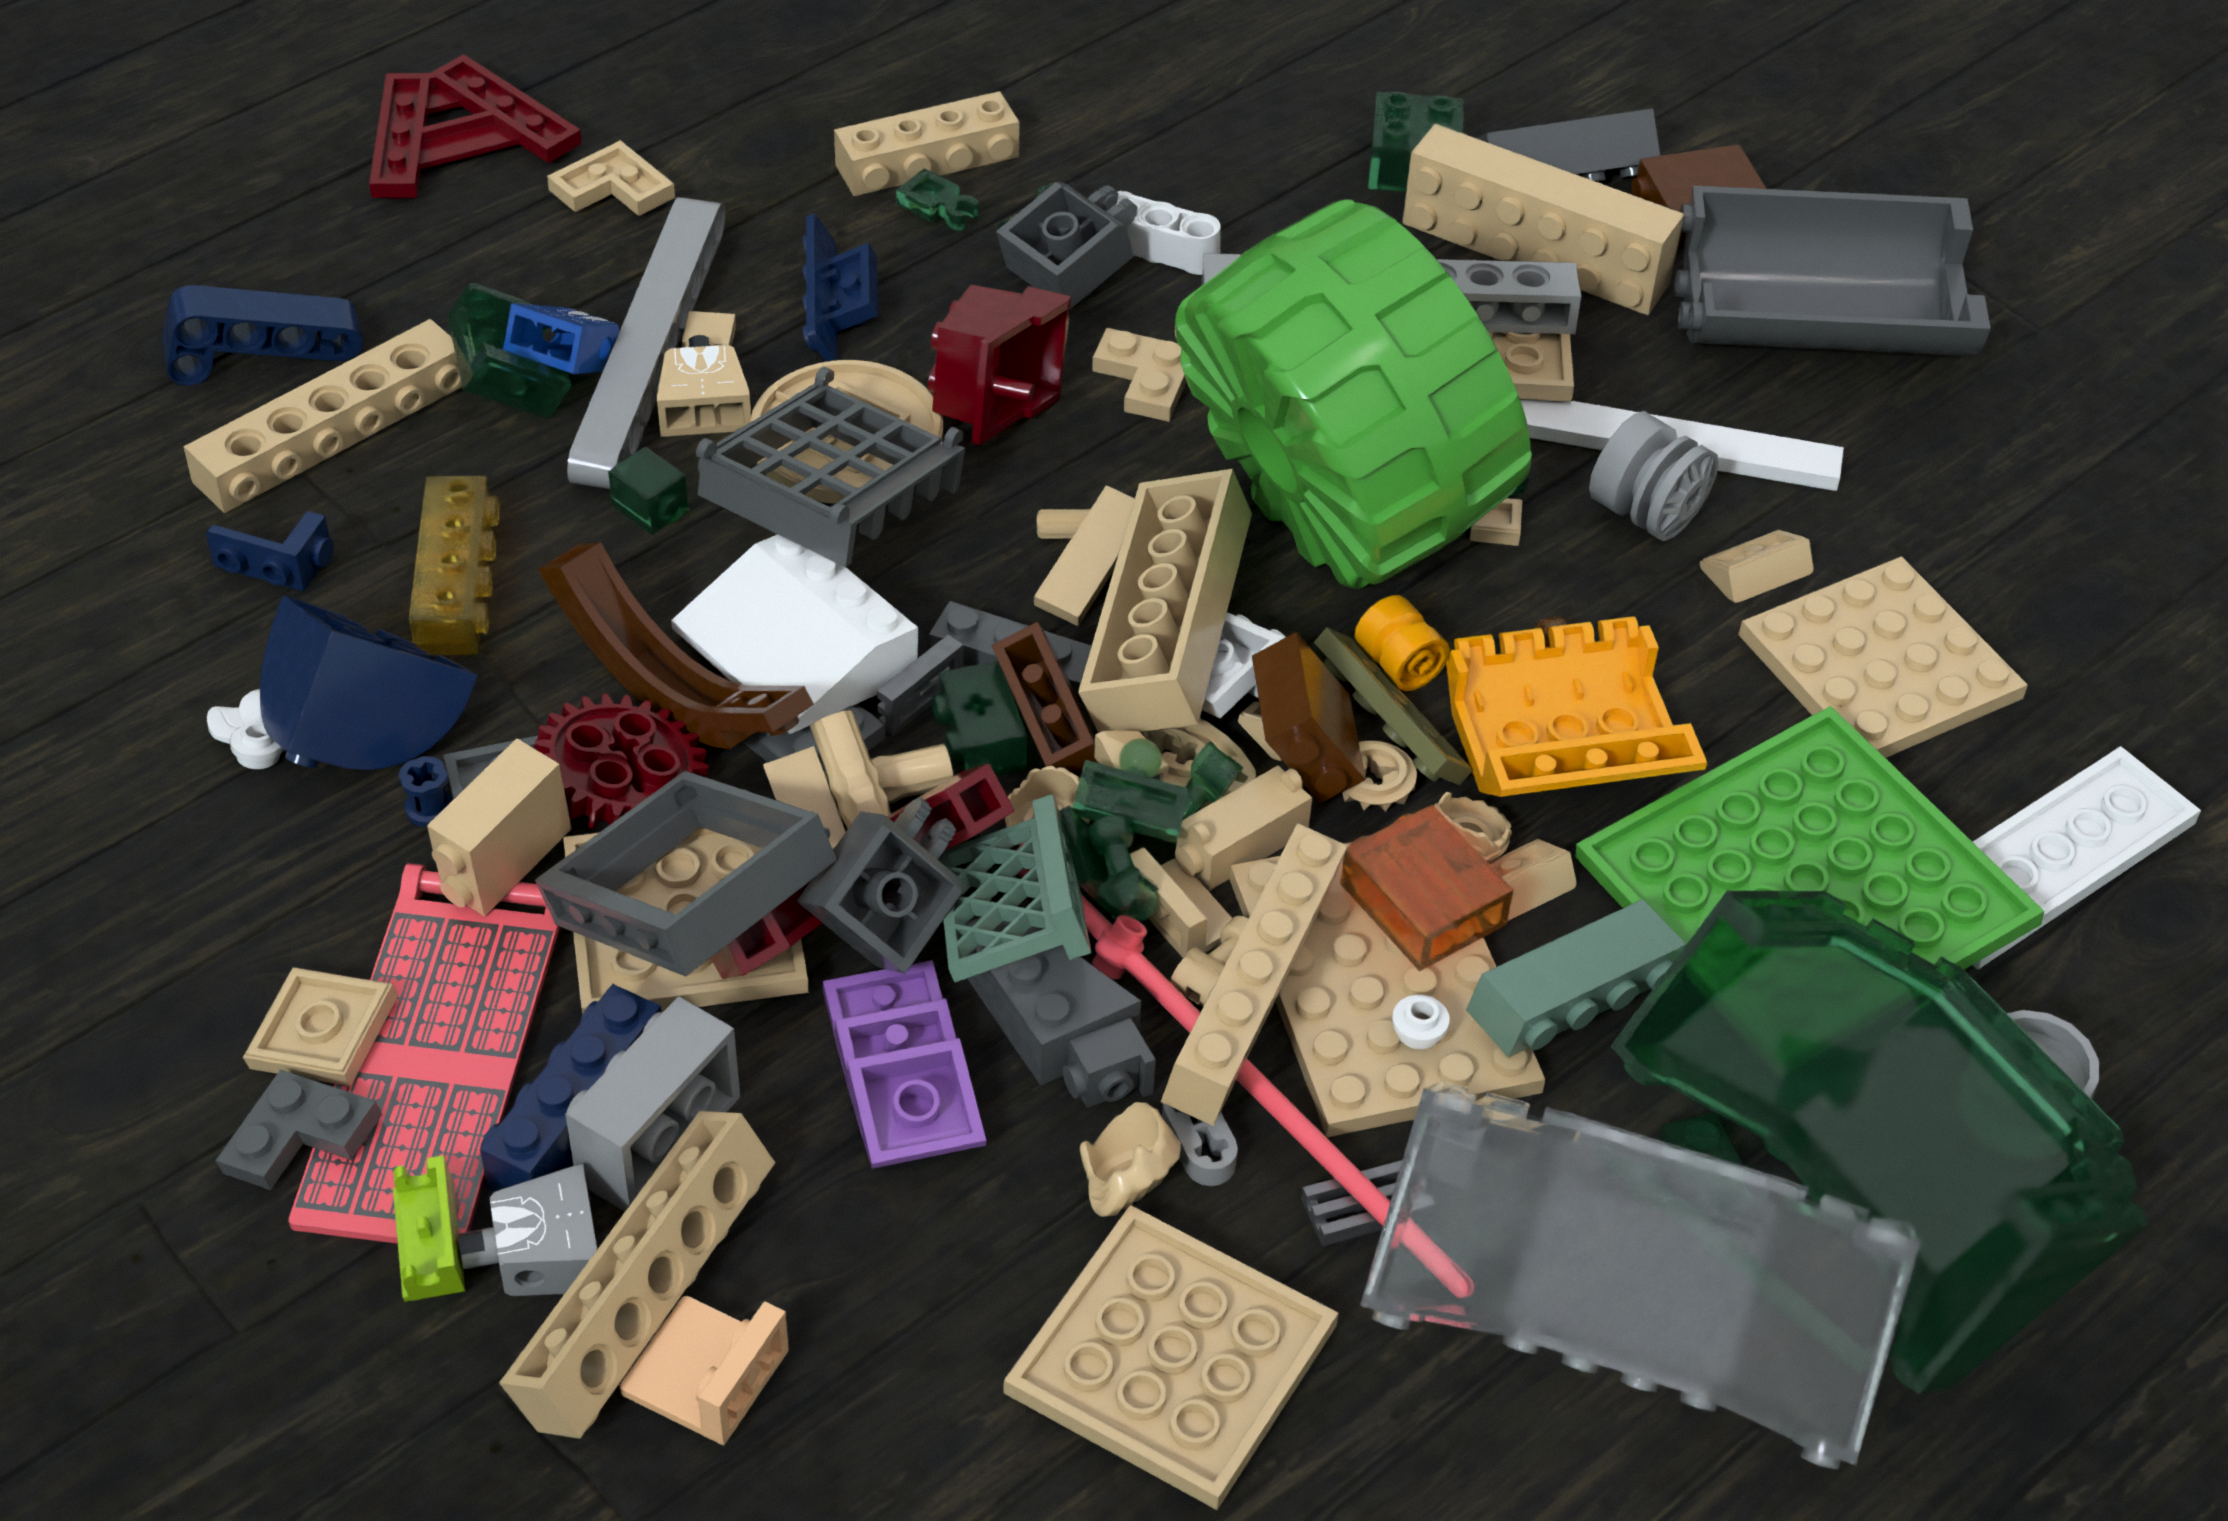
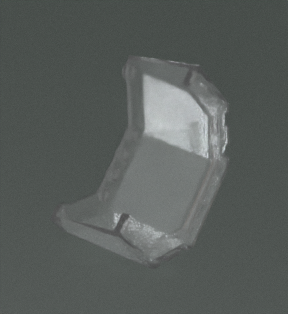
M1443 1081L1423 1089L1361 1301V1306L1375 1310L1373 1320L1403 1330L1409 1329L1411 1321H1429L1503 1335V1344L1531 1354H1538L1539 1347L1542 1346L1563 1353L1562 1363L1582 1371L1596 1373L1598 1365L1622 1372L1620 1381L1629 1386L1649 1392H1656L1658 1384L1682 1391L1680 1401L1708 1411H1715L1718 1404L1791 1438L1794 1443L1803 1447L1801 1457L1812 1463L1832 1469H1839L1841 1460L1856 1465L1921 1243L1913 1225L1886 1216L1884 1220L1872 1217L1870 1223L1867 1219L1869 1209L1827 1194H1824L1820 1204L1806 1199L1808 1186L1566 1111L1546 1107L1544 1116L1541 1118L1527 1114L1530 1106L1527 1102L1485 1092V1096L1476 1101L1477 1096L1468 1093V1088Z

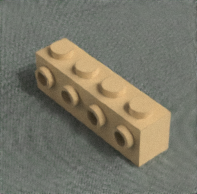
M998 91L834 129L835 164L852 195L857 196L1018 158L1019 120L1001 92Z

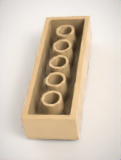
M1434 124L1411 152L1403 224L1501 261L1576 263L1581 291L1649 315L1670 286L1684 214Z
M1233 469L1139 483L1078 691L1098 733L1101 731L1143 732L1198 725L1252 515Z

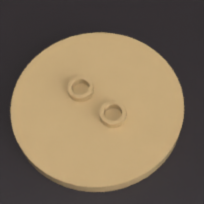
M828 361L809 365L787 374L772 384L761 395L750 418V422L754 421L767 411L772 410L795 394L813 385L819 369L826 367L834 371V380L828 383L829 386L936 435L943 442L942 414L932 412L933 395L912 376L893 367L869 361ZM812 427L811 429L806 431V433H809L816 428ZM831 435L822 439V441L845 452L854 447ZM795 440L788 442L787 444H785L777 450L781 451L785 447L795 442ZM811 448L793 457L818 470L834 460ZM869 453L860 458L885 471L893 466ZM764 457L763 459H761L760 461H758L757 464H760L761 462L765 461L767 458ZM782 465L766 474L769 478L789 488L807 478ZM849 466L833 475V477L856 488H860L873 479ZM821 484L804 494L816 501L835 504L846 497Z

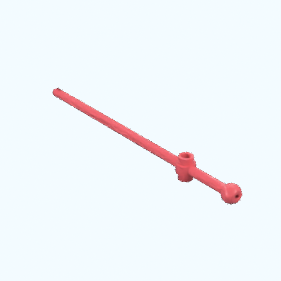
M1023 868L1017 874L1018 877L1023 878L1030 869ZM1081 894L1087 931L1097 940L1095 945L1097 953L1092 960V965L1111 979H1120L1124 971L1127 970L1190 1033L1201 1012L1141 954L1144 949L1142 941L1147 934L1144 925L1126 915L1118 916L1112 925ZM1246 1059L1237 1081L1454 1298H1463L1470 1295L1472 1290L1470 1280Z

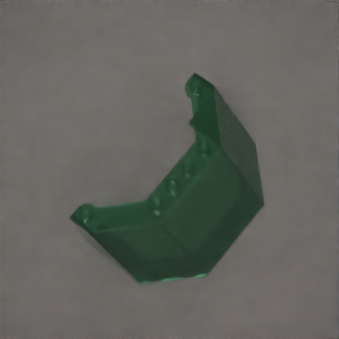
M1727 890L1612 1043L1611 1047L1625 1062L1624 1067L1627 1073L1637 1082L1646 1086L1653 1084L1667 1085L1763 1138L1765 1148L1774 1157L1784 1161L1801 1179L1800 1185L1806 1194L1822 1203L1839 1221L1838 1227L1842 1234L1853 1243L1860 1245L1876 1262V1268L1880 1276L1888 1283L1896 1340L1888 1349V1355L1896 1378L1908 1388L1915 1390L1918 1395L1950 1389L2146 1226L2148 1222L2144 1208L2131 1201V1197L2138 1190L2131 1163L2126 1158L2118 1155V1150L2125 1143L2122 1131L1960 966L1942 956L1935 964H1932L1911 952L1915 947L1914 941L1874 918L1865 926L1843 914L1846 909V903L1826 891Z

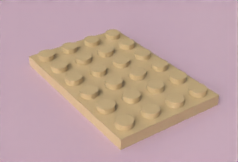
M1428 828L1345 843L1348 847L1334 882L1275 1000L1326 1137L1427 1117L1431 1110L1440 1112L1441 1105L1446 1101L1449 1092L1484 1105L1543 1093L1545 1077L1533 1050L1528 1048L1508 1058L1466 1011L1481 974L1495 968L1496 965L1448 854L1442 851L1441 847L1437 846L1434 838H1432L1431 831H1428ZM1280 856L1231 865L1229 879L1244 917H1250ZM1426 995L1437 999L1446 1007L1450 1018L1448 1031L1434 1046L1427 1049H1414L1405 1045L1398 1038L1392 1025L1393 1010L1397 1003L1405 997Z

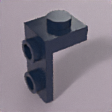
M310 511L304 514L283 544L216 525H211L206 532L213 564L216 567L222 568L227 572L247 575L268 581L274 585H282L300 591H305L321 567L323 568L328 565L334 548L333 541L329 536L326 517Z

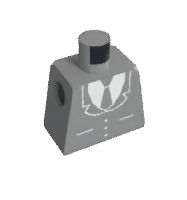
M583 1164L495 1191L490 1196L494 1227L458 1234L463 1269L499 1263L504 1292L510 1296L565 1294L597 1251Z

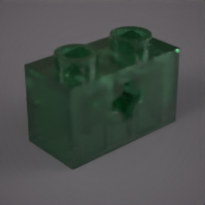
M999 661L939 672V694L932 695V706L937 725L946 724L948 732H945V745L951 763L959 762L961 771L989 763L996 776L1026 771L1027 734Z

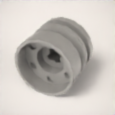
M1641 411L1633 414L1623 422L1603 448L1591 474L1589 484L1590 496L1621 516L1630 514L1633 524L1642 529L1647 528L1648 533L1662 541L1674 538L1690 523L1708 497L1716 479L1719 466L1718 454L1703 445L1698 446V442L1686 435L1677 438L1676 429L1649 413Z

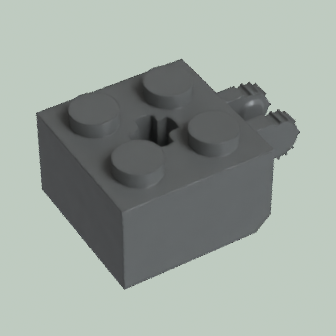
M1055 182L996 231L1006 267L1034 288L1071 296L1070 309H1072L1134 257L1127 225L1131 224L1137 216L1138 206L1128 198L1118 203L1119 193L1109 185L1100 187L1099 191H1095L1088 198H1085L1067 184Z
M922 797L912 800L895 822H892L883 814L860 811L833 849L837 860L814 877L797 900L801 906L876 967L904 974L961 895L964 884L959 877L938 860L956 831L954 825L948 819L944 818L932 825L919 844L913 839L932 809L929 806L930 804Z

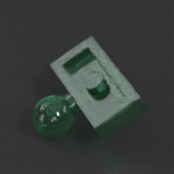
M1137 738L1126 743L1121 749L1119 755L1121 769L1085 760L1071 814L1176 843L1190 789L1153 779L1162 764L1161 752L1152 741Z

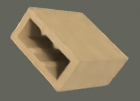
M517 738L427 825L433 848L432 857L436 862L441 881L440 889L450 902L462 908L467 905L485 917L571 830L559 763Z

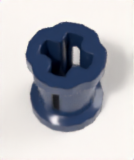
M421 756L407 761L401 767L398 774L399 781L403 786V791L408 794L404 804L406 817L411 823L419 827H427L453 801L452 796L445 790L449 778L447 770L444 768V763L435 757Z

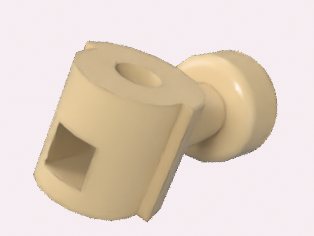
M1244 916L1232 918L1220 933L1222 944L1208 955L1198 948L1189 950L1186 953V957L1176 967L1170 982L1185 997L1204 1007L1249 918Z

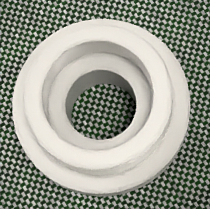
M1411 995L1403 998L1395 1006L1392 1016V1025L1398 1038L1405 1045L1414 1049H1427L1437 1044L1446 1035L1450 1021L1446 1007L1437 999L1426 995Z

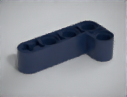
M199 285L183 286L172 293L168 303L162 336L167 375L173 382L184 386L199 384L208 378L215 351L345 361L354 358L363 347L357 310L348 300L334 297Z

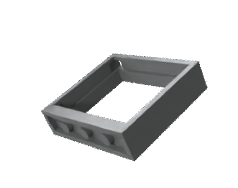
M683 771L535 879V882L555 925L686 977L837 859L828 839L830 837L829 828L823 827L817 813ZM701 827L763 848L677 914L615 892Z

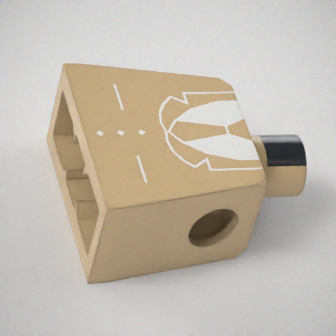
M695 335L686 341L685 348H671L665 352L657 393L661 437L735 432L750 423L749 388L734 347L730 345L714 346L713 341L709 337Z

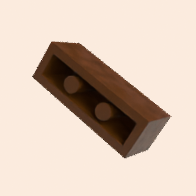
M1036 622L992 644L991 646L1045 766H1053L1056 769L1063 767L1070 773L1078 776L1083 785L1103 776L1106 770L1094 758L1095 735L1060 659L1040 624Z

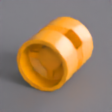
M1401 595L1388 596L1379 600L1365 612L1356 626L1355 639L1359 646L1373 661L1380 664L1390 680L1403 691L1416 690L1428 684L1441 672L1446 664V660L1449 659L1450 647L1447 641L1433 627L1428 626L1418 610Z

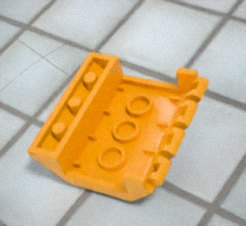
M1635 616L1599 620V641L1594 639V630L1591 622L1549 627L1550 647L1546 648L1541 628L1500 633L1501 653L1495 654L1494 639L1491 634L1456 638L1454 640L1455 650L1450 651L1449 660H1446L1451 711L1470 767L1473 769L1472 772L1479 792L1503 797L1706 770L1707 761L1691 723L1673 726L1652 676L1659 649L1649 625L1640 626L1638 629V622Z

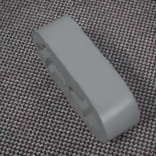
M1163 1103L1162 1118L1181 1141L1179 1159L1189 1177L1195 1182L1206 1186H1216L1227 1182L1235 1172L1238 1147L1222 1113L1220 1112L1214 1126L1197 1119V1124L1193 1125L1188 1114ZM1205 1143L1212 1156H1221L1220 1161L1212 1162L1209 1156H1201L1202 1144Z

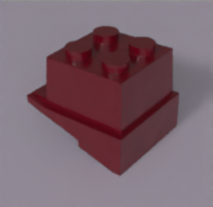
M970 285L959 301L954 300L952 302L947 317L943 322L938 321L932 333L931 348L937 351L936 363L933 365L928 379V391L933 392L932 412L973 424L971 443L981 445L1022 417L1033 418L1057 402L1062 392L1071 296L1030 286L1021 294Z

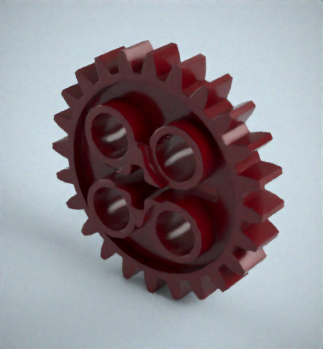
M603 694L601 704L595 705L588 697L584 696L581 699L580 709L566 702L563 704L562 715L551 712L548 717L547 726L540 725L534 749L559 763L566 803L570 805L569 819L573 820L585 814L589 816V828L593 829L601 820L611 825L683 771L706 778L708 765L704 763L706 749L697 747L699 735L696 733L685 734L686 724L682 720L669 722L670 709L668 708L658 713L651 712L650 700H645L639 707L632 706L629 695H624L620 704H614L608 694Z

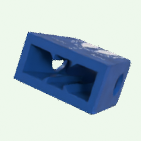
M511 303L503 350L572 374L603 372L618 337L619 326L617 323L571 308ZM543 328H552L551 333H556L554 338L545 341L542 335Z

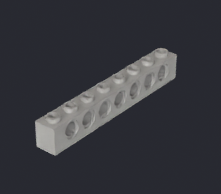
M1203 253L1201 286L1228 267L1241 254ZM1436 259L1465 295L1488 332L1575 334L1581 301L1576 263Z

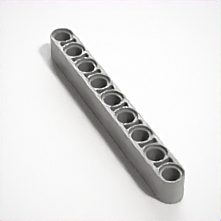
M683 197L675 199L572 444L567 467L568 480L571 484L611 490H620L622 488L657 401L665 352L671 348H678L685 330L688 313L693 311L721 241L725 224V208L723 203Z

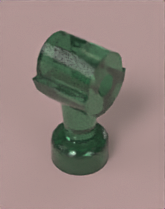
M1209 741L1194 758L1191 764V778L1172 807L1162 803L1149 818L1177 840L1178 823L1196 813L1208 799L1215 802L1222 798L1241 774L1244 767L1231 756H1227L1219 750L1212 741Z
M1121 815L1108 816L1097 820L1090 825L1087 835L1093 851L1097 854L1105 855L1109 877L1103 880L1099 887V896L1122 915L1132 917L1139 922L1144 921L1156 909L1157 896L1155 891L1159 890V888L1152 879L1135 867L1127 848L1131 845L1134 838L1129 820Z

